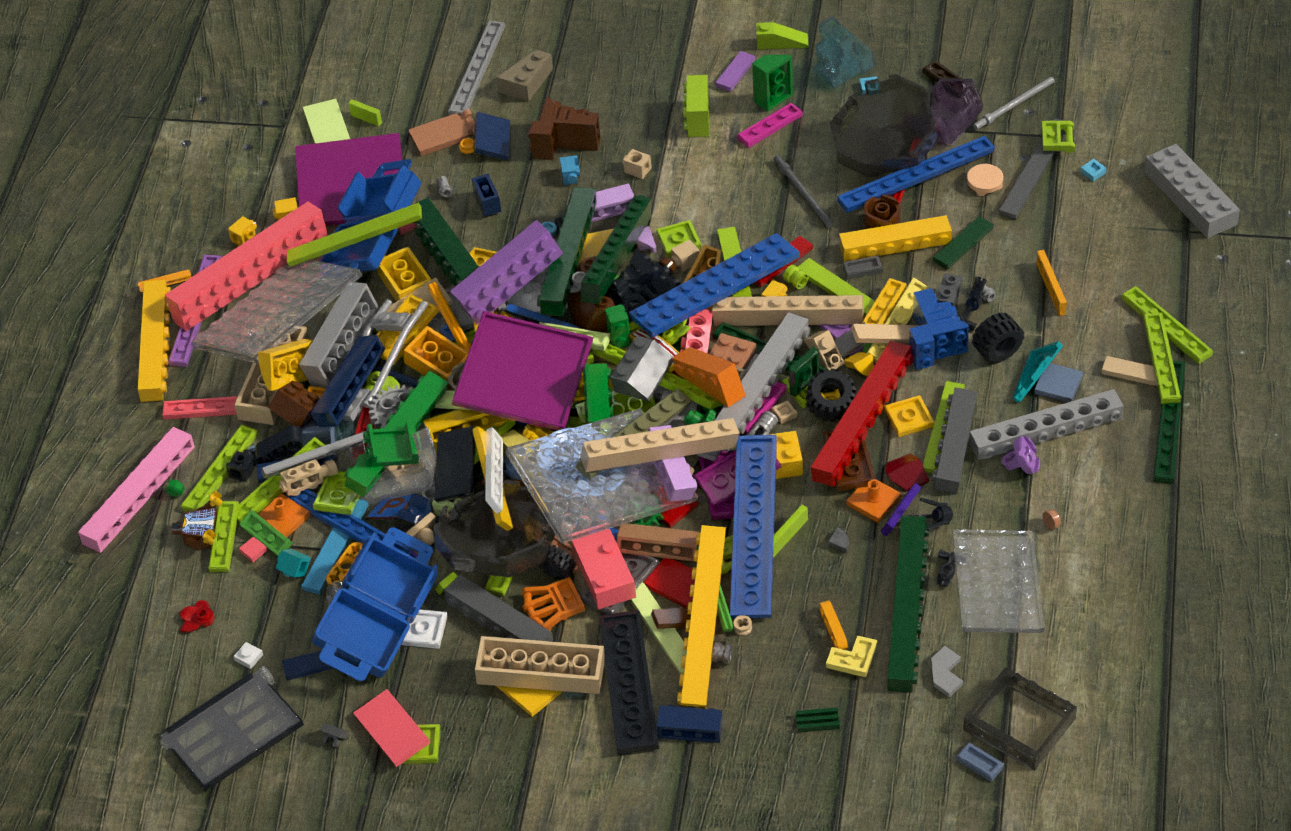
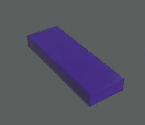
M914 484L881 529L883 535L887 536L917 495L921 489L918 484Z

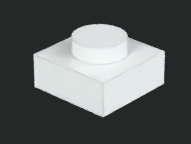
M246 642L234 655V659L236 662L252 669L263 656V652Z

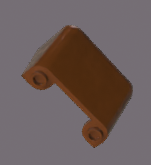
M596 256L581 261L576 272L587 273ZM581 291L576 293L570 292L567 305L574 325L578 326L579 329L607 333L605 309L615 306L612 299L603 297L600 304L581 302Z

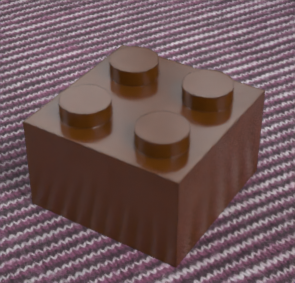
M292 380L277 390L268 408L293 426L301 428L313 420L311 412L317 404L319 396L306 390L301 383Z

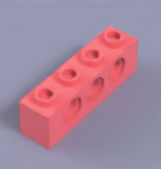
M704 309L687 319L686 324L691 328L683 335L685 337H682L680 348L683 349L680 352L688 347H692L708 353L712 310Z

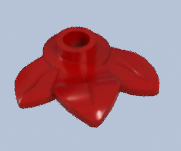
M198 600L194 606H187L179 612L180 618L185 621L180 631L193 632L200 626L207 627L214 622V612L209 608L207 601Z

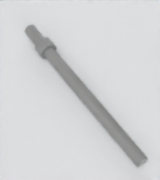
M1049 77L994 112L985 114L981 120L973 124V128L978 130L984 125L993 123L997 117L1055 82L1054 78Z

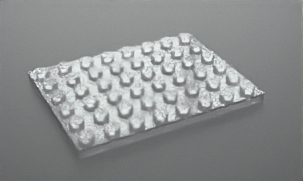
M308 260L292 267L286 264L284 267L276 270L273 276L265 279L257 289L250 291L246 298L238 301L231 310L224 312L220 319L209 325V328L197 334L196 338L191 341L193 347L257 363L259 362L258 352L277 347L358 280L362 273L359 269Z
M641 408L506 449V455L561 544L697 501L698 495L694 492L692 499L670 502L653 461L605 469L590 481L575 469L577 463L581 461L580 455L583 442L612 438L644 414Z

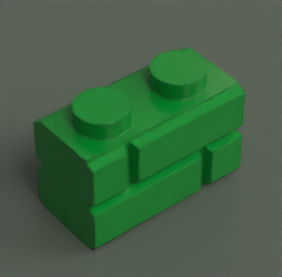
M617 305L606 308L607 333L611 335L610 344L619 349L629 347V318L624 306Z

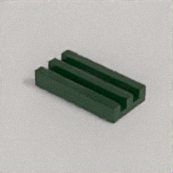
M838 707L796 711L798 732L840 729Z

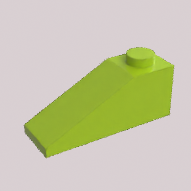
M774 22L756 23L757 50L808 48L807 33Z

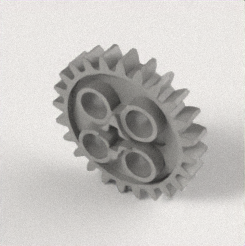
M395 385V389H391L388 386V391L381 389V395L375 394V399H371V405H369V418H371V424H375V429L385 428L390 415H395L401 401L405 402L407 400V395L413 388L412 386L409 389H406L405 385L401 389L397 385ZM431 412L426 419L431 418ZM424 422L419 427L422 430L425 429Z

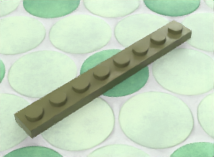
M676 389L613 437L648 432L650 427L663 426L690 406L692 400L679 389ZM582 460L575 467L589 481L603 471L586 472Z

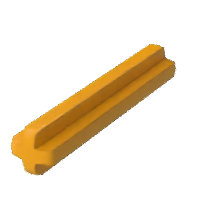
M187 269L145 281L166 280L167 286L187 281L192 276L190 270ZM144 281L138 282L140 292H143Z

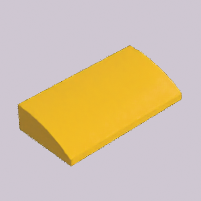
M301 339L258 352L261 374L269 391L279 389L292 380L297 382L308 380L299 364L313 340Z

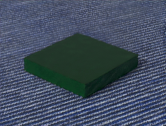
M814 346L789 369L790 395L794 397L798 396L808 386L812 376L815 377V374L819 371V349Z

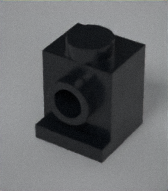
M247 450L243 452L236 451L230 463L226 464L229 478L247 482L256 467L254 455Z

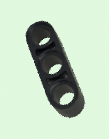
M290 426L255 445V464L279 461L303 448L302 429L299 426Z

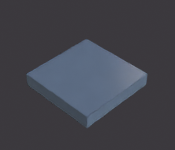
M1050 363L1039 378L1035 394L1064 402H1071L1082 380L1083 372Z

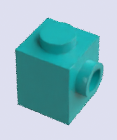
M293 549L281 550L277 557L276 569L282 571V574L287 577L305 576L311 557Z

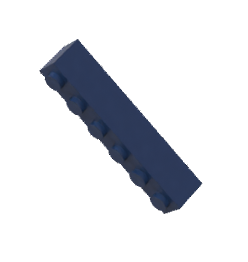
M377 335L359 336L311 412L319 427L338 426L385 350Z

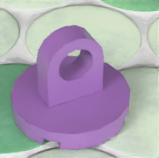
M1027 436L1016 438L1014 450L1002 458L1004 467L1007 470L1021 467L1029 475L1039 471L1040 458H1036L1035 453L1037 449L1033 441Z

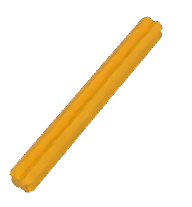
M432 282L428 284V290L458 345L469 352L471 345L437 283Z

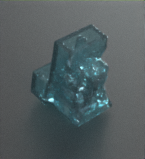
M833 16L818 25L819 33L823 40L815 46V55L818 59L813 70L833 89H836L860 72L863 75L876 66L873 52Z

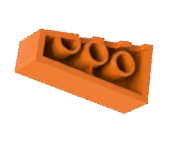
M692 347L686 348L672 358L674 370L678 375L728 408L746 396L735 363Z

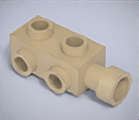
M315 459L281 472L279 486L282 492H286L288 496H297L305 489L317 488L318 484L323 483V477L338 474V469L332 459L324 462V465L321 466Z

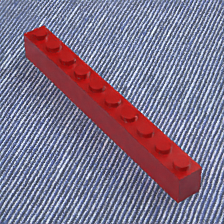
M893 341L888 343L812 464V481L834 487L837 480L842 478L845 467L850 465L852 456L858 452L860 443L866 439L867 432L874 426L875 419L882 413L885 403L889 402L891 393L897 389L898 382L905 376L907 367L912 364L914 355L912 354L911 346Z

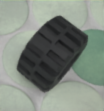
M1001 312L993 314L979 324V327L976 328L972 336V343L988 363H1000L1018 351L1024 340V331L1008 313Z
M831 368L830 371L823 369L822 373L818 371L815 377L812 376L806 394L807 407H810L809 411L811 413L815 412V417L818 419L823 417V421L830 419L832 422L835 421V418L841 420L855 398L856 388L853 386V380H849L850 376L847 373L843 375L841 370L836 372L834 368ZM828 389H838L841 398L838 400H827L820 392Z

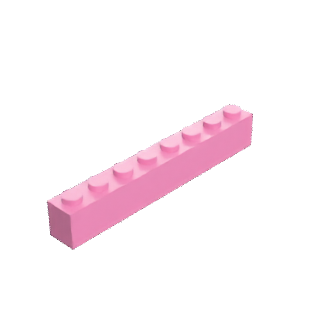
M172 427L164 435L163 439L152 448L151 452L141 460L136 469L128 475L127 479L106 499L100 509L93 514L92 518L81 527L78 533L82 544L101 553L195 448L192 436Z

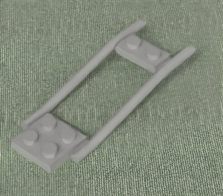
M386 299L368 323L362 336H370L374 328L376 330L401 332L372 391L360 389L341 421H354L362 408H369L371 399H375V394H379L409 331L427 308L428 303L423 300L411 315L410 313L386 312L392 305V301Z

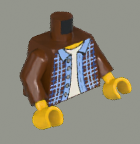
M214 491L204 506L194 511L186 512L183 523L172 524V534L182 535L184 545L196 551H200L203 548L212 549L214 544L213 538L217 536L214 533L217 517L216 506L222 505V500L220 499L222 495Z

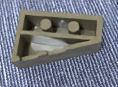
M535 50L497 77L499 93L529 102L553 70L551 54Z

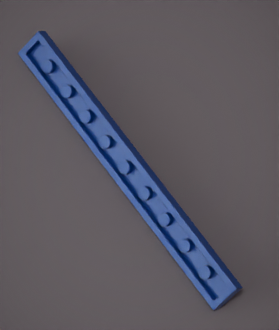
M982 136L837 196V202L848 213L864 206L865 202L873 196L878 198L881 195H891L993 153L995 147L986 136Z

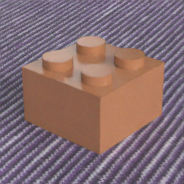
M721 333L710 354L735 363L736 367L746 370L756 353V343Z

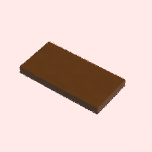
M833 431L823 432L825 443ZM865 440L860 443L858 452L852 456L850 465L845 467L842 478L837 480V491L868 487V482L875 479Z

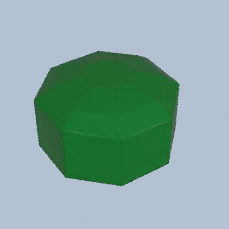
M174 479L167 481L164 486L165 492L171 497L178 498L185 490L184 485Z

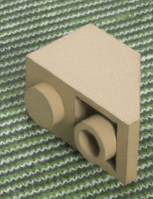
M829 330L819 331L805 339L809 350L813 346L819 349V364L822 367L831 370V368L837 369L845 364Z

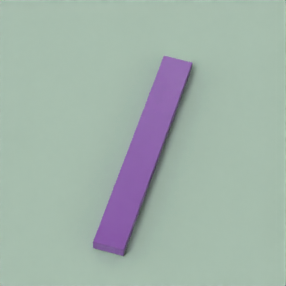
M204 255L198 273L222 258V256ZM202 321L188 331H185L182 327L179 328L168 361L169 366H188Z

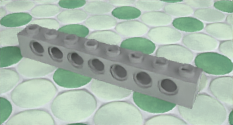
M1114 389L972 430L970 431L969 444L978 460L990 458L1014 450V441L1021 436L1029 437L1036 444L1111 421H1117L1123 418L1124 405Z

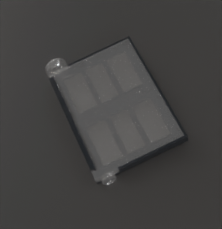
M263 666L254 674L249 673L166 729L167 732L160 736L159 742L165 751L168 749L172 751L206 792L302 727L304 723L271 686L275 683V680L269 670Z

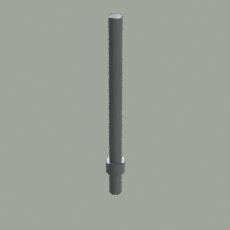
M776 155L773 160L779 166L781 173L788 177L826 227H831L832 221L794 175L789 164L784 162L779 155Z

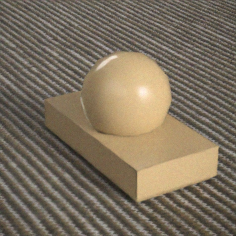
M429 513L407 531L406 534L429 546L432 545L436 538L432 530L436 516Z

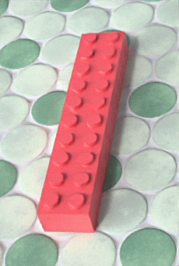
M309 201L165 294L173 322L185 331H188L286 266L287 250L328 236L322 210Z

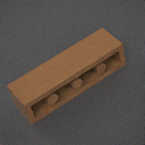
M621 523L617 535V545L621 553L694 561L695 550H698L699 546L696 545V536L700 532Z

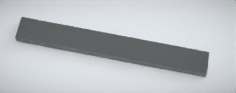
M1054 118L1053 121H1064V120ZM1060 130L1061 142L1064 140L1066 136V132L1064 130ZM1042 140L1001 206L999 215L1017 219L1054 157L1056 151H1043Z

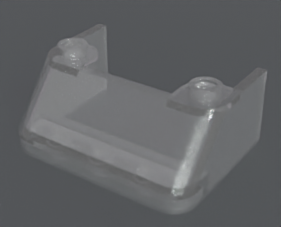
M424 427L412 434L419 455V465L388 472L385 470L367 495L362 497L363 500L372 504L411 495L412 493L425 492L432 487L437 455L428 427ZM364 442L347 450L352 467L355 466L357 457L366 452Z

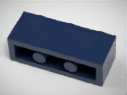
M660 705L656 726L657 736L664 739L720 743L723 725L722 710Z

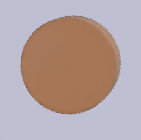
M1049 509L1043 513L1042 518L1048 529L1054 530L1060 527L1061 520L1055 510Z

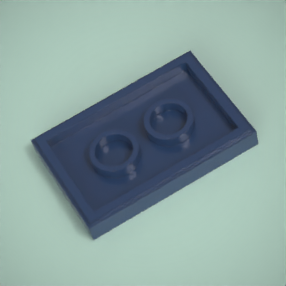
M476 112L474 152L507 161L510 146V120Z

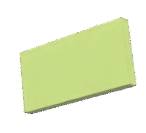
M336 99L303 107L314 144L350 139Z

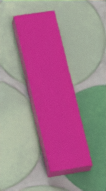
M790 103L737 134V139L747 148H750L802 117L803 113L793 103Z

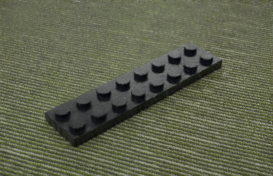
M640 611L599 615L617 754L659 749Z

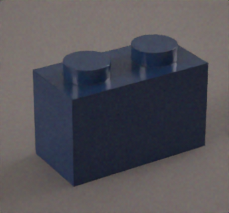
M489 174L471 178L473 193L484 217L501 212L500 198Z

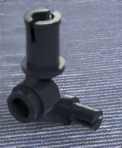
M979 276L975 277L972 290L968 293L971 296L966 301L968 310L963 318L960 317V320L965 321L969 329L975 331L977 323L971 322L968 319L973 311H976L982 305V292L987 282L985 278L981 280L982 277Z
M940 549L937 557L948 560V563L940 566L936 578L938 579L937 584L948 587L955 574V567L952 565V562L964 566L967 558L955 555V552L949 553Z

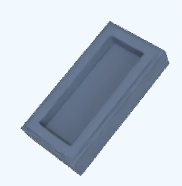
M970 742L956 756L958 762L990 782L1004 768V763Z

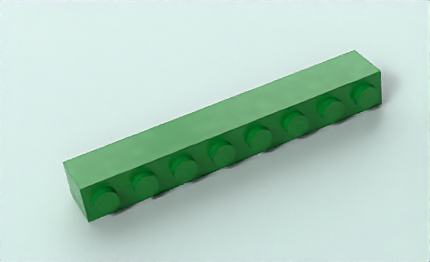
M431 371L425 376L422 375L417 382V387L409 391L407 400L405 402L401 401L398 405L396 414L390 415L385 428L405 427L406 421L414 420L415 429L417 430L423 423V420L427 418L444 396L449 382ZM366 452L360 454L355 461V466L353 468L349 467L346 471L344 486L365 497L388 466L371 467V462L367 460Z

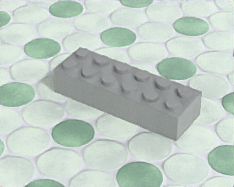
M1177 144L1146 156L1144 172L1207 239L1238 225L1240 209Z
M347 282L301 360L299 366L311 386L327 388L358 337L362 336L366 326L379 310V306L366 283Z

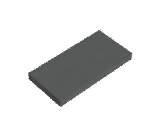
M621 553L633 577L636 590L659 565V560L651 556ZM587 588L580 598L584 604L598 610L590 590ZM627 601L599 609V611L605 614L617 613Z

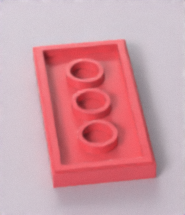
M388 689L353 712L357 720L396 767L431 743Z

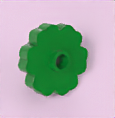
M690 409L682 422L685 426L714 421L717 413L709 409L706 414L702 415L698 411L694 412Z

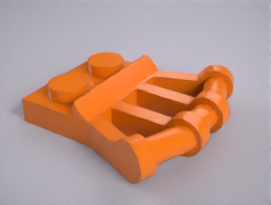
M570 577L547 586L525 587L522 589V597H524L522 609L524 613H527V617L549 631L559 621L567 620L568 617L585 611V605ZM535 595H544L542 597L532 600V597ZM551 602L553 603V605L534 611L535 608H538ZM556 613L545 623L541 620V618Z

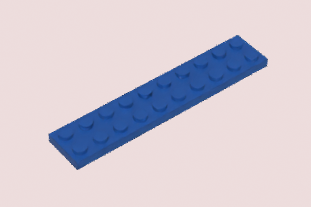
M775 233L629 312L630 319L653 338L800 258V252L779 234Z
M776 435L739 436L737 441L730 602L731 619H735L740 615H745L749 618H771L777 458Z

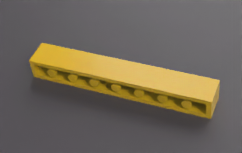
M166 280L144 281L138 392L141 402L163 401L164 393H167V384L164 379L168 378L165 365H168L166 351H169V343L166 338L170 336L169 327H167V324H170V315L168 313L170 310L165 294L171 291V287H167Z

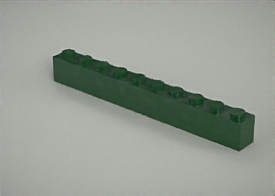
M574 187L573 193L569 195V205H566L565 209L566 216L562 218V227H559L558 233L559 238L555 240L563 254L548 266V272H545L544 277L545 284L541 285V295H538L537 306L540 307L541 314L563 316L573 284L572 275L577 271L597 204L596 188Z
M634 195L581 281V302L600 304L651 218L652 198Z
M904 515L901 517L887 691L913 692V684H917L918 672H914V667H919V655L915 654L916 650L920 651V638H917V634H921L922 622L918 621V617L923 616V605L919 604L920 601H924V589H921V585H925L926 573H922V569H926L927 557L923 556V553L928 552V541H925V537H929V530L926 529L929 525H926V517Z

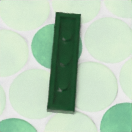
M980 216L977 217L933 257V261L948 270L993 230L994 224Z

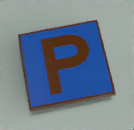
M411 494L385 495L365 517L366 520L398 519V511L407 508Z

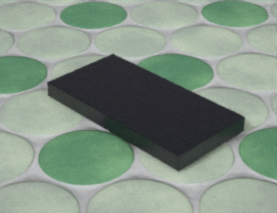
M474 426L438 433L434 500L437 503L473 495L475 462Z

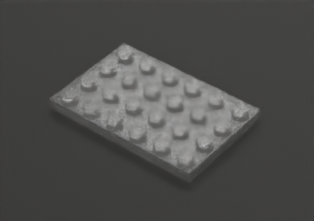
M953 530L952 541L962 632L1044 633L1045 626L1033 531Z

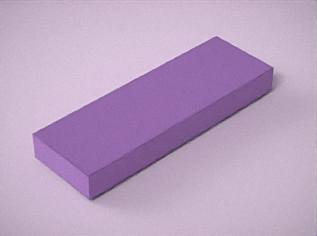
M740 51L716 81V87L731 92L752 66L756 56Z

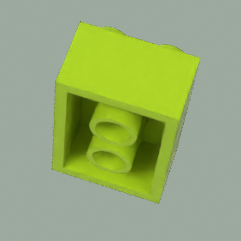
M687 75V83H683V91L687 93V95H683V105L686 106L683 107V117L687 118V120H684V130H688V137H709L708 75Z

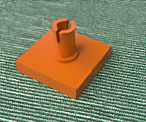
M873 479L868 482V487L857 488L846 500V505L879 523L902 498V493Z
M281 493L258 515L285 537H288L310 517V512Z

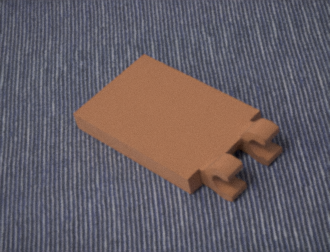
M467 109L460 116L455 113L409 129V135L420 156H424L458 144L463 139L469 138L470 135H474L475 120L471 117L470 109Z

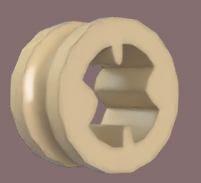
M740 615L734 619L735 633L740 636H746L751 633L752 621L748 616Z

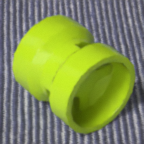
M790 265L785 270L783 279L788 283H792L796 289H802L807 284L809 275L804 271H800L797 266Z

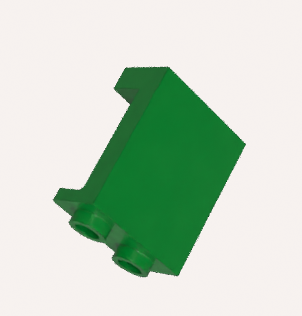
M414 420L406 421L405 427L373 429L372 424H367V429L363 432V440L368 446L366 448L367 460H370L371 467L418 464L420 449Z

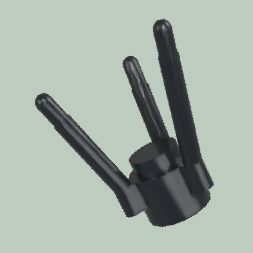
M920 498L921 502L937 507L932 511V514L908 515L926 517V519L933 518L937 523L926 527L927 530H931L942 525H949L953 518V511L947 503Z

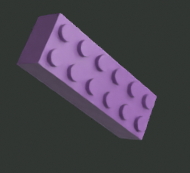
M536 220L450 292L466 314L476 324H479L483 311L492 313L560 257L563 252L549 231Z

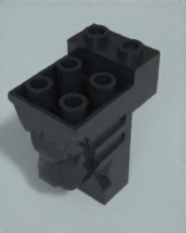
M638 248L634 250L635 252L629 262L630 265H627L625 271H622L620 276L613 280L604 297L611 298L615 306H624L629 322L632 320L630 319L629 312L681 285L675 276L672 278L669 276L672 273L666 265L662 267L658 261L654 263L646 252L641 253Z

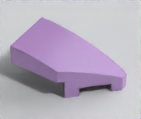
M649 226L645 227L636 242L640 251L651 249L652 253H656V245Z

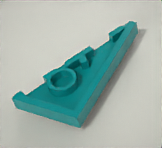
M1059 341L1030 351L1012 397L1016 403L1022 401L1062 349L1063 345Z

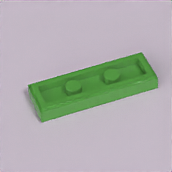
M252 509L239 524L277 556L281 550L289 549L293 544L292 541Z

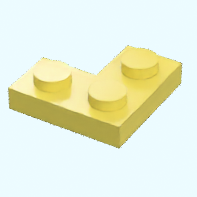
M857 636L852 652L832 647L826 661V668L866 677L877 647V640Z

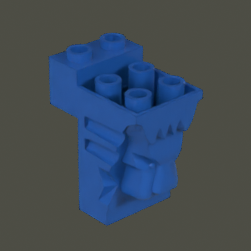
M932 288L914 292L913 318L916 325L919 326L909 328V346H911V351L914 355L913 364L915 369L934 366L935 359L968 352L969 326L965 321H961L960 317H957L956 307L952 306L950 302L938 303Z

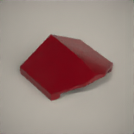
M911 453L887 462L885 473L892 482L900 486L905 492L909 491L914 484L921 486L929 482L920 459Z

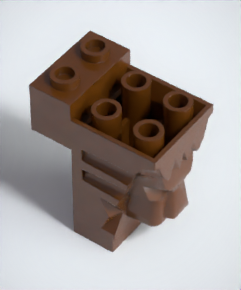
M546 97L545 104L541 106L542 115L538 117V121L532 122L531 128H528L527 136L530 138L529 151H532L533 158L554 160L556 148L598 151L601 140L599 114L588 112L587 109L575 110L573 107L562 106L561 103Z

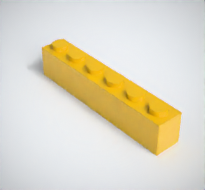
M947 215L839 234L840 250L844 262L945 245L952 241V229Z

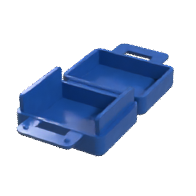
M411 159L382 163L377 168L374 176L370 178H364L360 172L355 173L337 207L346 223L339 225L334 233L410 206L421 186L420 179L414 172L409 171L412 165ZM398 170L396 174L384 175L386 171ZM397 229L322 255L318 262L319 268L323 271L320 280L328 281L351 278L355 272L376 270L397 233Z
M394 527L389 528L383 540L376 538L377 533L375 532L365 540L343 580L342 588L336 592L312 637L313 644L322 648L319 655L321 662L358 681L365 680L368 673L378 678L385 676L410 629V623L415 620L438 576L436 570L438 565L435 564L432 567L427 564L433 553V548ZM398 541L419 552L417 558H414L393 547V545Z

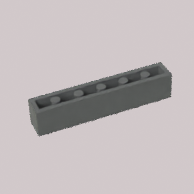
M955 387L953 395L949 394L947 405L950 406V409H946L944 416L947 424H943L941 431L944 439H940L938 445L941 455L937 454L935 466H938V470H933L931 481H935V490L957 494L977 392Z
M461 574L444 590L446 602L450 607L457 608L468 618H473L480 626L487 627L497 637L553 642L551 631Z

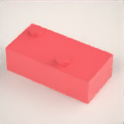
M609 526L571 537L573 555L598 610L636 598L635 582Z

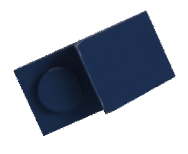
M412 493L407 508L398 511L397 518L411 523H418L426 515L432 513L429 499Z

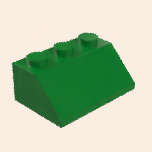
M764 55L752 63L753 97L756 104L768 112L793 96L791 55Z
M607 364L583 365L586 423L610 422V418H613V406H609V399L612 398V387H608V379H611V368H607Z

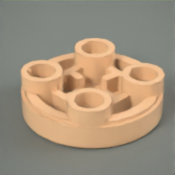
M979 164L968 171L967 184L972 190L976 191L977 195L985 196L987 193H992L1002 188L1003 173L994 165Z

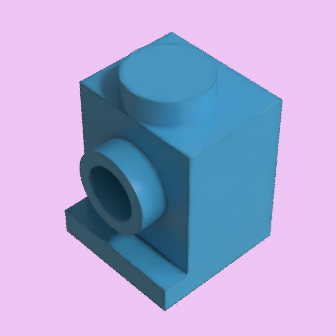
M577 155L561 157L560 165L564 185L578 183L577 176L580 175Z

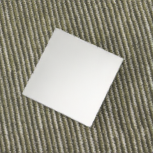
M419 610L415 620L410 623V629L401 645L439 649L448 617L447 612Z

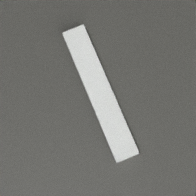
M491 427L486 430L485 501L497 514L503 509V439Z

